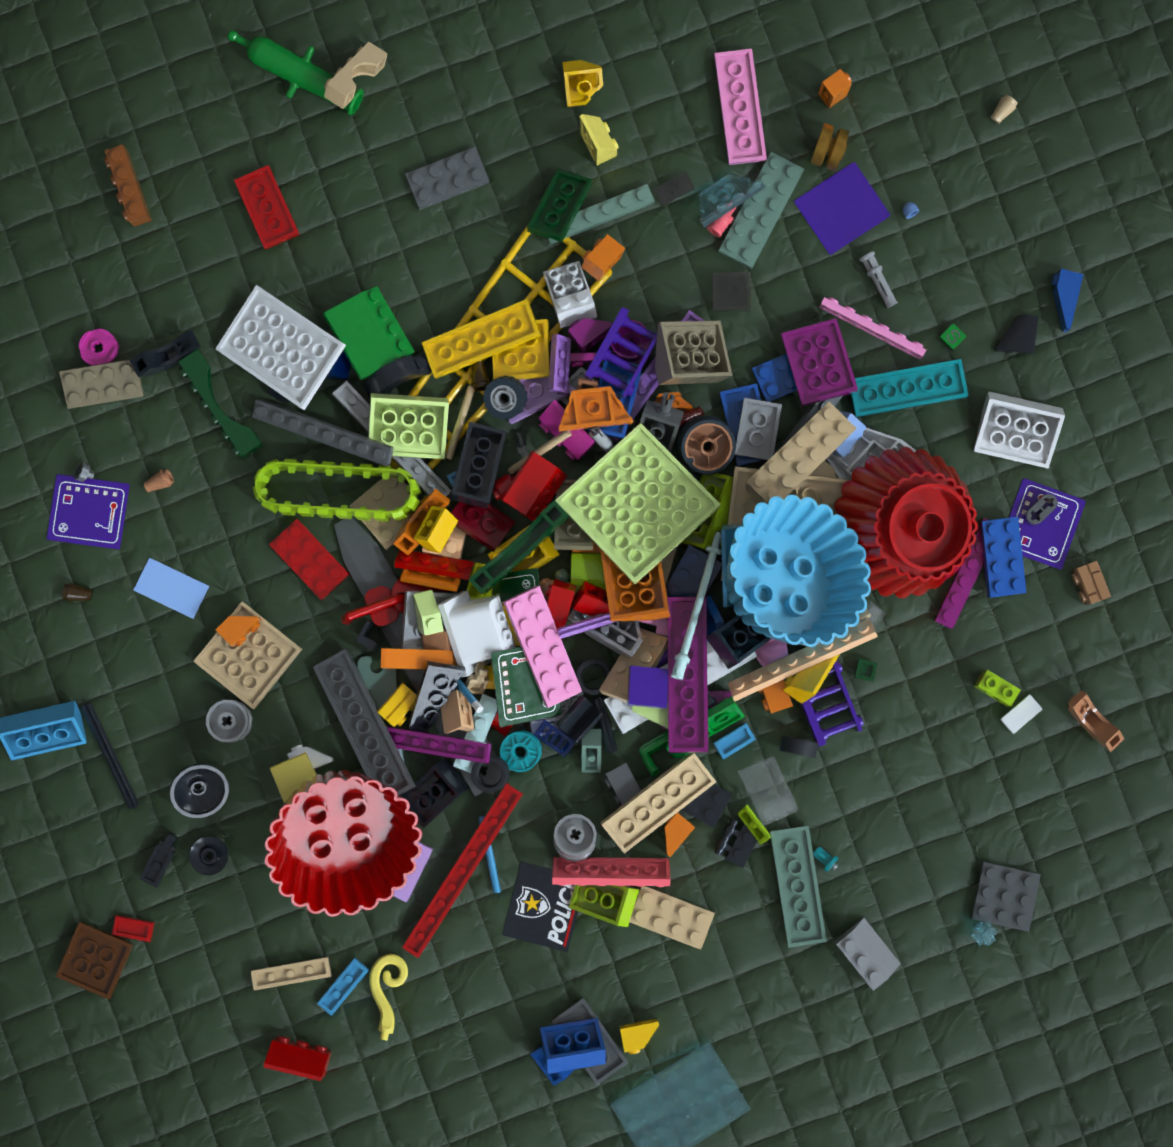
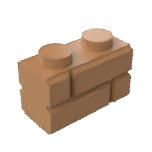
M1097 561L1072 570V581L1075 585L1078 584L1080 589L1078 596L1082 603L1085 602L1086 606L1111 597Z

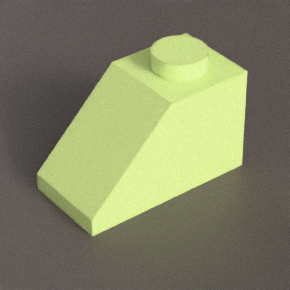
M432 590L414 593L413 600L419 632L423 635L443 632L440 610Z

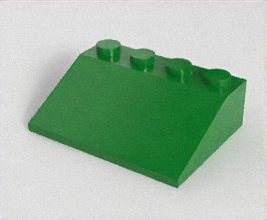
M377 286L361 292L323 313L335 337L346 345L343 351L360 380L373 375L391 362L412 355L415 352Z

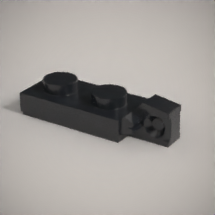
M170 833L165 841L160 840L159 844H156L140 876V880L156 888L159 886L175 854L177 847L173 845L178 836Z

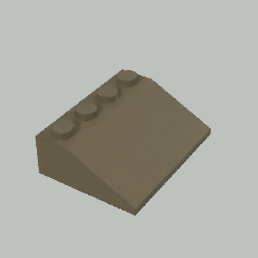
M721 321L658 323L655 370L659 385L719 383L733 376Z

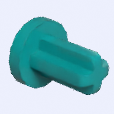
M818 847L813 852V856L825 866L824 871L826 873L831 868L835 870L838 867L835 864L839 859L838 856L833 858L821 847Z

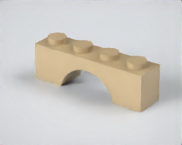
M370 42L364 47L361 46L356 55L350 57L343 68L340 67L335 76L326 81L324 97L344 109L354 98L356 84L352 79L359 75L375 77L384 68L387 53Z

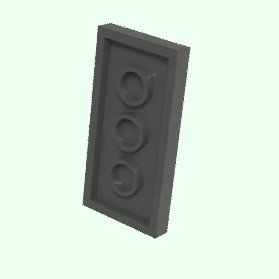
M476 146L406 173L419 210L490 183Z
M583 997L552 1019L554 1025L598 1017ZM599 1018L598 1022L606 1049V1064L585 1067L596 1085L629 1063Z

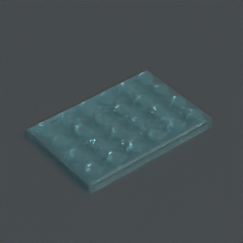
M709 1041L610 1103L636 1147H693L751 1110Z

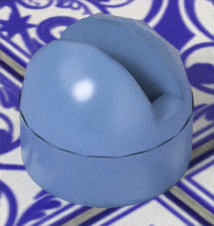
M908 202L903 206V214L906 219L914 217L919 212L917 205L912 202Z

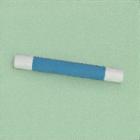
M459 678L456 687L477 713L482 712V705Z

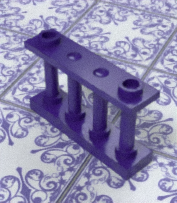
M622 307L585 373V378L590 380L593 377L602 378L624 390L622 398L626 399L627 395L632 396L636 388L633 384L652 349L657 344V333L655 334L631 321L630 317L627 316L629 310ZM621 326L624 328L626 326L652 340L649 348L645 350L621 337V334L618 333ZM617 343L643 357L639 366L636 367L612 354L611 350H609L611 344ZM609 360L634 374L629 384L603 371L602 367H600L601 362Z
M839 660L834 663L828 673L834 672L837 684L819 690L815 696L801 704L818 747L826 745L825 740L831 735L855 727L856 731L860 732L862 731L861 726L864 725L860 714L857 715L841 676L840 672L843 669ZM841 691L844 702L818 712L813 710L811 704L814 703V700ZM848 709L851 720L825 730L820 728L818 722L821 721V718Z

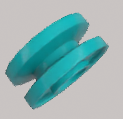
M517 730L509 734L503 740L500 747V757L507 762L509 769L515 772H525L532 769L539 762L542 755V745L538 737L526 730ZM518 746L525 748L526 753L524 756L517 753L516 749Z

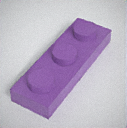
M559 334L552 335L548 391L565 395L568 394L571 338Z

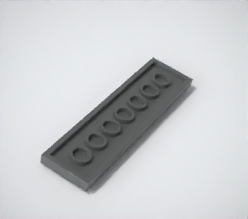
M344 649L313 666L366 776L394 788L398 795L416 787L381 715L377 713L378 709L349 650Z

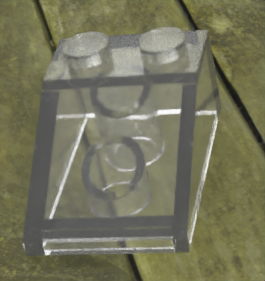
M774 756L738 771L763 826L799 811Z

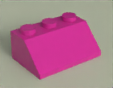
M556 400L539 417L541 429L545 433L549 431L554 437L562 433L558 429L565 411ZM584 429L571 430L572 435L558 444L559 447L562 445L567 450L565 454L572 461L576 459L579 462L595 447V441Z

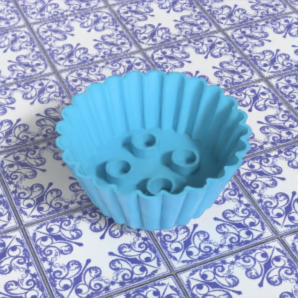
M792 494L788 495L784 500L778 496L772 497L768 504L759 503L755 506L753 513H747L742 520L741 526L735 531L725 571L727 577L725 587L729 591L728 600L734 604V611L737 615L742 616L744 624L752 626L755 632L764 634L766 637L792 645L800 644L808 647H814L818 643L831 644L834 641V637H845L848 633V627H855L859 623L858 613H863L867 609L865 597L871 592V586L867 581L871 570L868 564L864 562L866 551L861 545L857 544L858 535L853 529L847 528L844 517L837 514L833 515V511L828 505H817L816 501L810 497L800 500L799 497Z

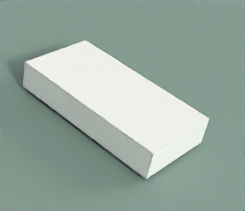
M1029 694L1000 720L1014 734L1037 715L1042 708Z

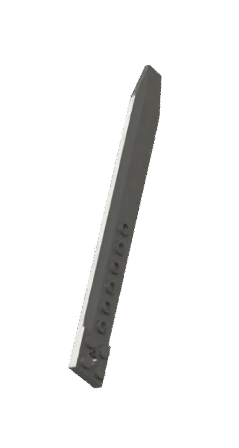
M353 517L351 520L343 519L334 524L343 561L363 597L367 591L379 586L392 590L393 585L398 579L373 538ZM401 612L395 622L380 626L392 649H402L403 613ZM404 669L418 693L424 670ZM440 708L439 714L434 720L439 733L443 736L464 739L466 731L456 730L449 734L444 733ZM486 737L484 742L490 743ZM491 746L490 755H496L494 749ZM493 762L483 764L482 766H487L488 770H486L487 774L485 776L479 774L481 780L488 785L496 784L501 778L500 767ZM460 769L475 797L483 793L474 785L471 773Z

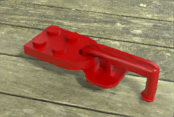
M399 579L393 585L392 590L379 586L367 591L364 596L366 606L346 612L342 615L341 621L343 624L349 625L353 619L370 614L371 620L375 625L384 626L395 622L399 613L404 612L405 591H450L401 582V579Z

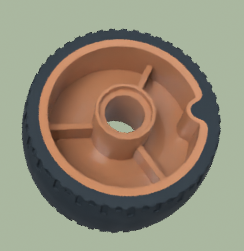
M703 415L690 419L682 426L677 437V450L683 463L691 470L701 474H714L722 471L731 463L736 450V441L732 430L725 422L713 416ZM710 441L711 447L708 450H704V443Z

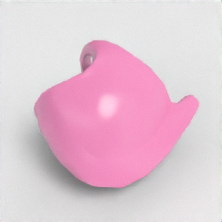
M775 639L769 640L755 651L757 660L763 667L789 655L787 643Z

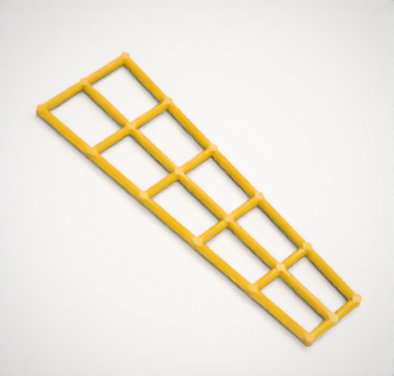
M527 226L455 328L467 324L473 315L478 319L486 316L478 308L505 269L532 289L525 298L529 301V304L532 303L537 295H540L553 305L550 294L543 289L546 285L544 276L538 283H535L510 263L531 234L527 232ZM566 238L563 240V243L567 247L548 270L560 267L573 250L581 257L587 251L572 239ZM611 269L600 281L596 280L589 288L592 296L612 276ZM559 322L549 331V343L552 340V335L558 334L562 330ZM472 365L467 371H464L462 368L454 371L461 379L445 397L448 398L449 404L466 383L471 385ZM432 372L429 375L421 376L408 396H417L432 375ZM485 402L463 425L459 440L466 434L469 422L476 423L488 410L484 406ZM447 430L446 435L449 441L446 443L445 456L452 437V433ZM391 458L389 466L397 470L400 466ZM433 458L427 466L433 470L442 459Z

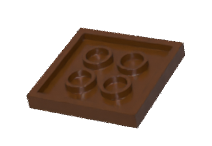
M79 922L56 977L99 996L111 999L134 944L84 922Z

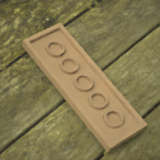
M828 402L746 484L766 504L775 496L781 497L784 500L857 428Z
M694 752L689 753L600 823L623 853H626L710 788L716 781Z

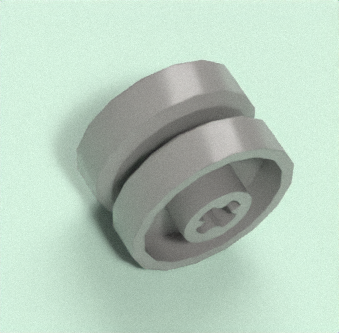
M237 700L219 701L209 709L206 715L208 732L213 738L221 742L239 741L247 736L252 728L253 717L250 709L244 703ZM230 717L232 718L230 720L232 721V724H228L227 722L228 718Z
M571 814L562 818L554 831L553 844L555 851L561 858L567 861L579 862L585 860L595 848L597 833L594 824L590 819L579 814Z

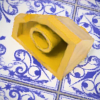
M583 60L562 62L567 107L586 105L591 100V96L603 86L602 67Z

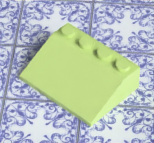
M371 393L368 438L393 446L392 456L445 459L449 409L448 398Z

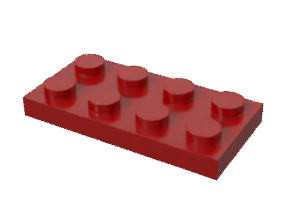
M269 165L234 180L265 250L300 235Z
M298 519L269 544L320 600H323L350 575Z

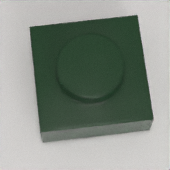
M858 659L854 678L874 682L878 663Z

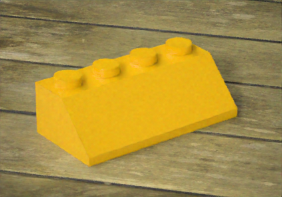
M840 654L786 678L784 682L786 686L783 691L801 704L812 698L818 692Z

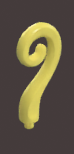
M386 954L378 958L373 964L369 976L370 989L380 1011L378 1031L381 1032L380 1039L386 1041L389 1034H393L395 1018L391 1005L380 987V973L384 966L388 964H393L399 968L400 974L396 979L391 977L390 971L383 973V981L389 987L402 985L408 976L406 962L396 954Z

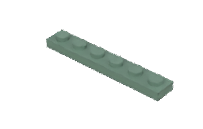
M643 185L578 211L564 239L653 204L655 200L648 185ZM547 238L548 241H549V243H550V245H551V244H554V243H556V242H559V241H556V240Z

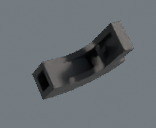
M187 330L174 341L161 348L142 351L131 359L130 363L138 378L151 376L180 364V360L201 346L193 331Z
M424 354L416 357L409 355L391 362L376 371L366 380L363 386L369 398L371 393L390 394L400 384L414 378L429 375L432 370Z

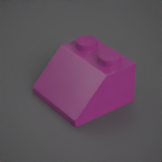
M584 318L581 321L576 320L569 326L568 337L571 338V341L580 353H586L606 337L612 323Z

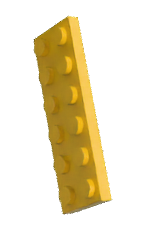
M525 299L424 341L422 345L433 376L437 379L537 338L541 334L529 301Z

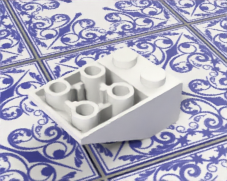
M579 261L543 272L561 328L570 326L576 320L581 321L583 318L592 319L597 317L595 304Z

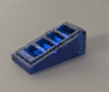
M545 719L533 734L563 757L568 754L575 744L572 738ZM546 726H548L549 730L546 732L544 737L541 736L540 734L542 733V731L545 729ZM552 731H555L556 733L554 734L552 739L548 741V736L551 734ZM558 735L562 736L557 745H554L553 742ZM566 739L568 741L563 749H560L559 747Z

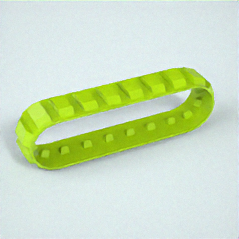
M276 459L267 462L262 469H258L254 477L255 486L253 487L255 498L262 502L261 505L273 513L279 510L283 515L295 516L296 512H298L301 516L314 517V514H317L321 518H332L333 515H336L339 519L351 520L352 516H355L358 520L370 521L371 518H374L379 522H389L390 519H395L398 522L407 519L408 515L412 511L415 512L420 504L418 495L421 494L418 482L412 479V475L408 471L400 467L394 470L391 466L379 465L378 468H375L372 464H360L359 467H356L353 463H341L338 466L334 462L326 461L318 464L316 461L304 460L303 463H300L296 459H285L284 462H279ZM288 470V473L293 474L295 471H304L308 475L319 472L326 473V476H332L333 473L344 474L345 477L363 475L364 478L370 479V476H379L383 480H389V477L398 478L397 481L404 483L405 480L409 482L410 485L406 486V490L410 495L409 498H406L404 506L396 507L395 510L386 511V508L381 507L379 510H367L366 506H360V509L348 508V505H341V508L329 507V504L310 506V503L304 502L303 505H292L291 501L278 504L276 503L277 500L273 498L267 500L266 495L268 491L265 487L273 474L276 475L280 471Z

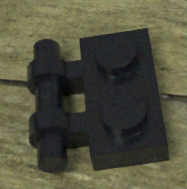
M731 819L729 825L726 824L724 828L725 832L721 840H718L716 843L717 848L714 853L721 856L723 851L726 850L729 852L726 859L744 868L757 840L746 825L743 824L740 831L735 829L738 821ZM733 834L737 836V838L735 839L733 845L730 846L727 843Z

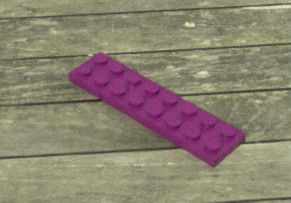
M667 597L670 617L668 618L669 753L708 752L707 599L704 597L689 648L688 657L690 662L686 665L683 680L671 677L676 661L674 658L681 651L696 597Z

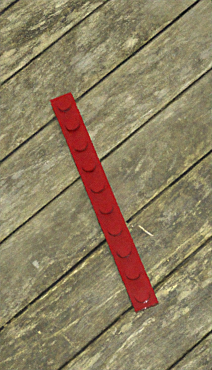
M506 783L403 945V949L417 958L420 957L524 793Z

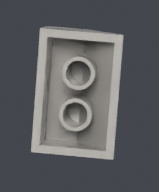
M864 917L834 941L873 991L889 979L901 964Z

